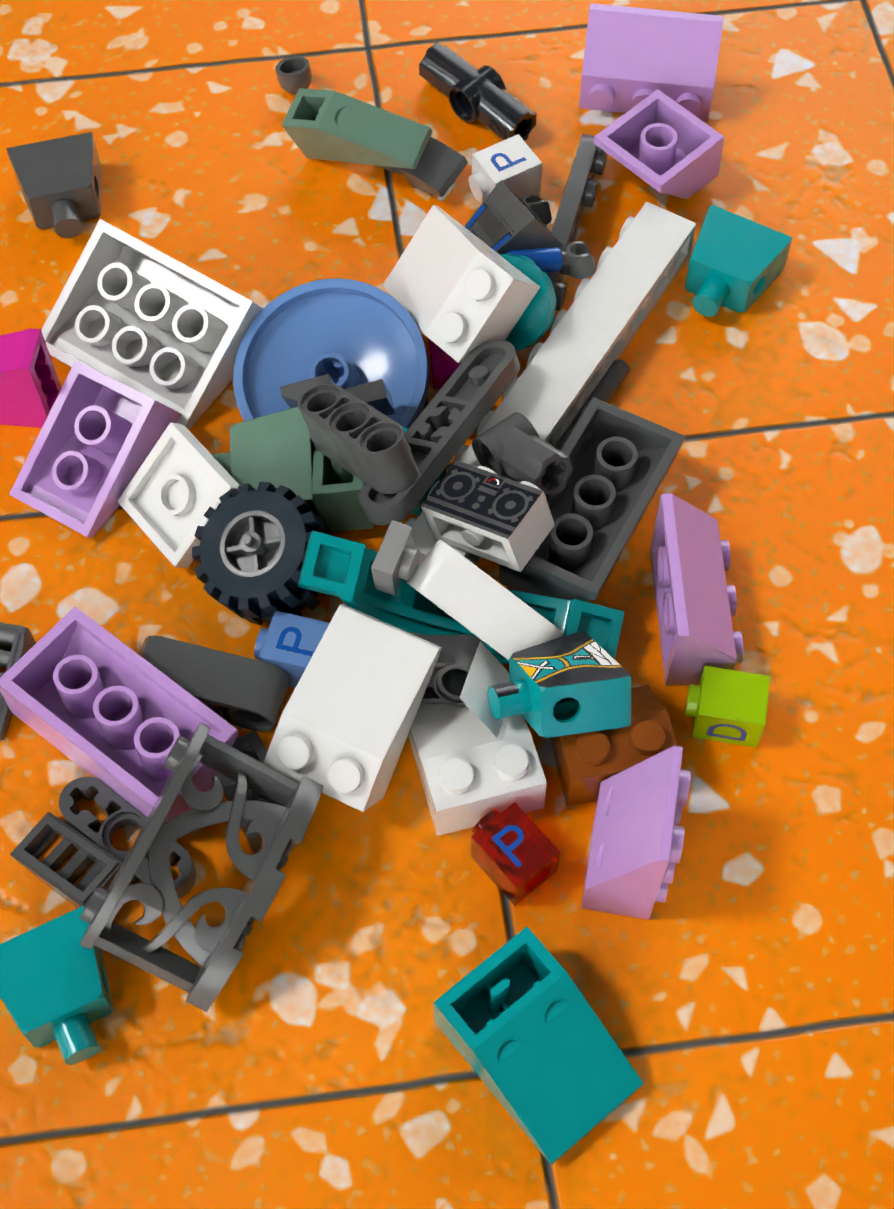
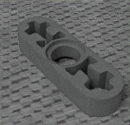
M80 777L71 781L65 786L59 797L60 811L70 827L121 862L125 860L129 851H120L112 846L114 834L118 829L127 825H134L142 829L147 817L102 781L93 777ZM81 798L87 801L94 799L101 813L107 817L102 825L98 818L84 809L80 812L76 805L77 801ZM177 841L169 844L170 866L178 861L177 868L180 876L173 880L178 898H181L192 889L196 880V869L189 852ZM146 853L134 877L138 883L151 885L148 854Z

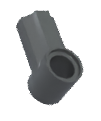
M518 412L509 415L472 441L474 454L481 466L493 470L500 476L507 473L519 482H530L550 497L557 495L566 488L567 479L573 472L570 457L540 439L531 422Z

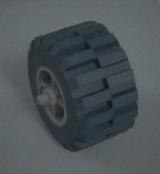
M259 482L256 490L247 483L238 486L239 494L235 496L226 492L219 497L222 504L216 510L210 506L205 512L204 516L209 520L205 527L197 526L194 535L201 541L199 546L192 547V558L200 564L194 568L197 579L205 584L203 589L211 597L241 618L244 617L251 623L262 625L263 621L270 624L275 611L303 617L301 609L305 606L314 610L321 603L316 599L319 592L297 586L310 534L312 531L330 535L329 533L332 530L327 522L305 500L283 485H280L277 489L271 482Z

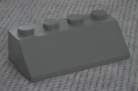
M592 397L560 450L570 457L573 472L567 479L566 488L553 497L544 493L555 525L521 572L499 564V583L516 591L565 600H596L680 451L686 436Z

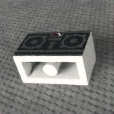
M457 460L421 505L436 540L440 539L446 544L519 572L523 570L555 525L544 491L536 485L527 481L517 482L497 475L487 467H474Z

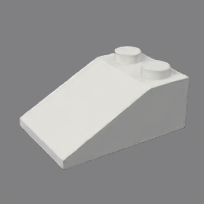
M434 204L383 284V287L412 316L422 333L460 364L477 346L488 341L506 340L540 289L539 285Z
M339 605L281 714L263 764L298 782L305 775L324 786L321 793L364 812L384 798L442 647L347 605Z
M420 703L408 738L437 836L544 808L547 781L530 730L521 714L504 718L498 738L496 739L467 705Z

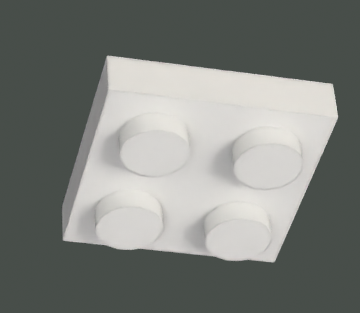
M170 422L117 502L174 567L188 568L194 560L192 558V547L199 546L201 542L194 536L197 526L205 527L209 520L204 516L205 512L210 506L216 510L222 504L219 497L226 492L233 496L239 494L238 486L240 485L184 425Z

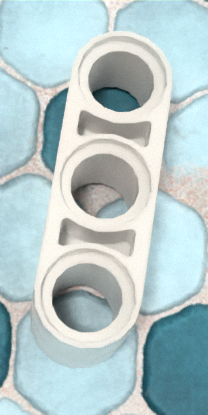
M440 539L417 567L411 580L406 582L508 661L514 652L561 638L565 635L550 621Z

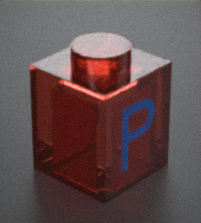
M516 802L512 803L501 813L498 809L490 811L476 823L472 830L471 857L514 906L558 870L560 851Z

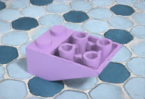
M672 746L600 783L582 897V909L649 920L655 901L665 903L668 884H672L676 863L679 864L681 858L684 827L679 826L682 807H686L691 781V771L680 769L683 747Z

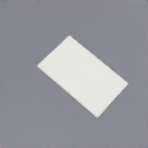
M480 641L459 698L497 739L503 719L496 720L493 717L488 704L487 691L490 686L510 682V675Z

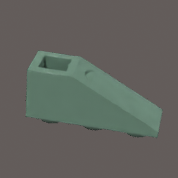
M299 88L281 125L306 158L415 170L433 132L428 126L337 91Z

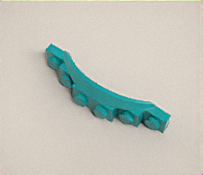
M316 531L311 532L297 587L339 597L347 606L406 632L427 635L467 634L475 636L407 584V580L402 579L395 596L376 590L371 567L378 552L366 548V544ZM507 589L565 634L564 636L585 631L615 660L624 611L578 599L565 600ZM483 642L500 664H509L506 658Z

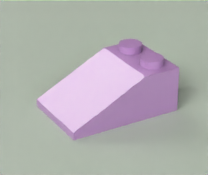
M75 360L9 495L80 534L93 538L120 506L117 500L170 422L178 423L182 414Z

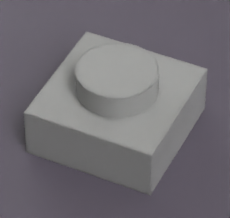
M394 520L391 521L371 567L376 590L395 596L402 579L410 581L413 577L420 557V550L415 548L413 527Z

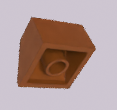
M648 685L631 688V726L550 738L566 807L597 801L602 781L672 746H677L668 710Z

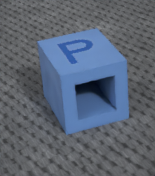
M275 611L269 628H261L255 643L254 657L259 661L273 664L286 671L291 677L289 687L296 688L330 623Z

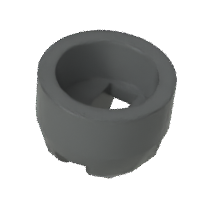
M300 56L289 57L281 60L275 67L278 82L286 92L296 95L299 88H309L312 82V73L309 61L306 58Z

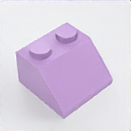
M658 89L594 136L595 145L663 194L689 199L717 177L719 173L724 136Z

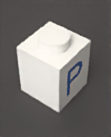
M517 134L472 154V175L469 176L471 192L479 202H484L495 186L502 180L521 200L529 194L539 196L542 162L521 136Z

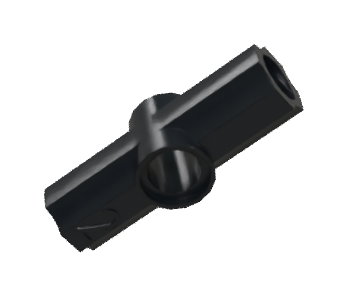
M438 42L427 49L423 60L419 63V75L449 98L452 109L461 120L471 123L477 119L504 140L517 134L524 141L528 139L530 132L536 126L537 114L506 91L505 84L497 71L486 65L476 69L446 45L442 46Z

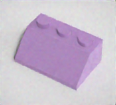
M590 3L579 108L626 113L658 89L700 120L708 121L724 16Z
M672 493L661 494L650 545L665 686L699 685L704 665L734 670L735 664H741L743 661L742 634L740 631L733 632L731 617L736 615L737 610L736 590L734 585L726 584L725 571H728L730 568V546L728 540H720L717 519Z

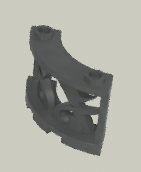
M200 722L189 740L179 736L162 766L171 771L168 780L107 891L97 886L85 905L79 919L88 923V926L79 945L89 950L95 945L188 992L186 1002L207 1012L244 954L242 947L246 935L249 936L252 930L254 920L262 922L286 876L280 870L286 865L288 855L295 845L301 844L324 786L303 775L299 782H296L209 735L210 727ZM198 763L235 781L232 801L221 802L223 787L216 776H212V787L207 792L198 791L194 787L193 774ZM247 788L276 804L245 800ZM178 793H180L183 801L192 810L163 823ZM241 821H250L246 826L245 836L255 832L262 839V846L255 854L249 855L241 850L239 844ZM227 822L225 844L228 855L237 870L248 878L243 890L227 887L207 889L193 896L182 907L172 878L169 844L197 829ZM147 853L151 885L142 883L130 884ZM138 900L143 904V915L140 919L133 922L134 924H149L162 914L166 925L149 941L114 923L113 920L117 912L126 902ZM216 901L223 906L225 911L224 919L217 926L212 927L207 924L206 914H202L194 926L189 920L198 909L209 902ZM174 936L183 949L199 963V966L161 946Z

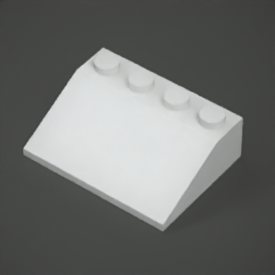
M100 219L41 331L51 356L70 367L73 366L76 360L182 414L177 424H182L190 430L233 380L234 363L239 344L249 325L263 308Z

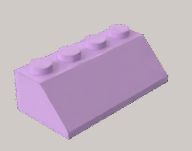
M74 607L0 677V692L8 708L15 716L90 776L102 781L147 818L171 771L162 766L179 736L189 740L200 722L210 727L209 735L231 747L238 736V730L77 607ZM198 763L193 774L194 787L198 791L207 792L212 787V776L217 777L219 773ZM178 793L163 823L192 810L183 801L180 793Z

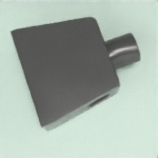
M92 132L7 148L18 186L37 228L43 230L54 227L58 236L73 238L81 233L83 221L97 219L101 215L102 168Z

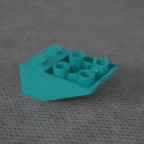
M525 927L433 1002L434 1022L550 1165L555 1163L644 1084L569 974L528 927Z

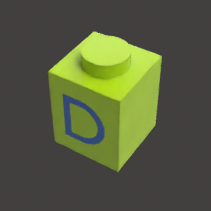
M704 665L699 685L689 684L684 716L694 717L691 737L756 748L766 725L770 676Z

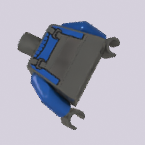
M502 180L495 186L464 226L499 255L510 253L527 256L536 262L534 264L542 272H559L562 266L568 265L569 275L575 279H585L595 273L594 257L590 254L586 243L574 241L566 247V252H561L560 248L563 244L546 226L552 221L549 203L541 200L540 197L534 194L526 195L521 200Z

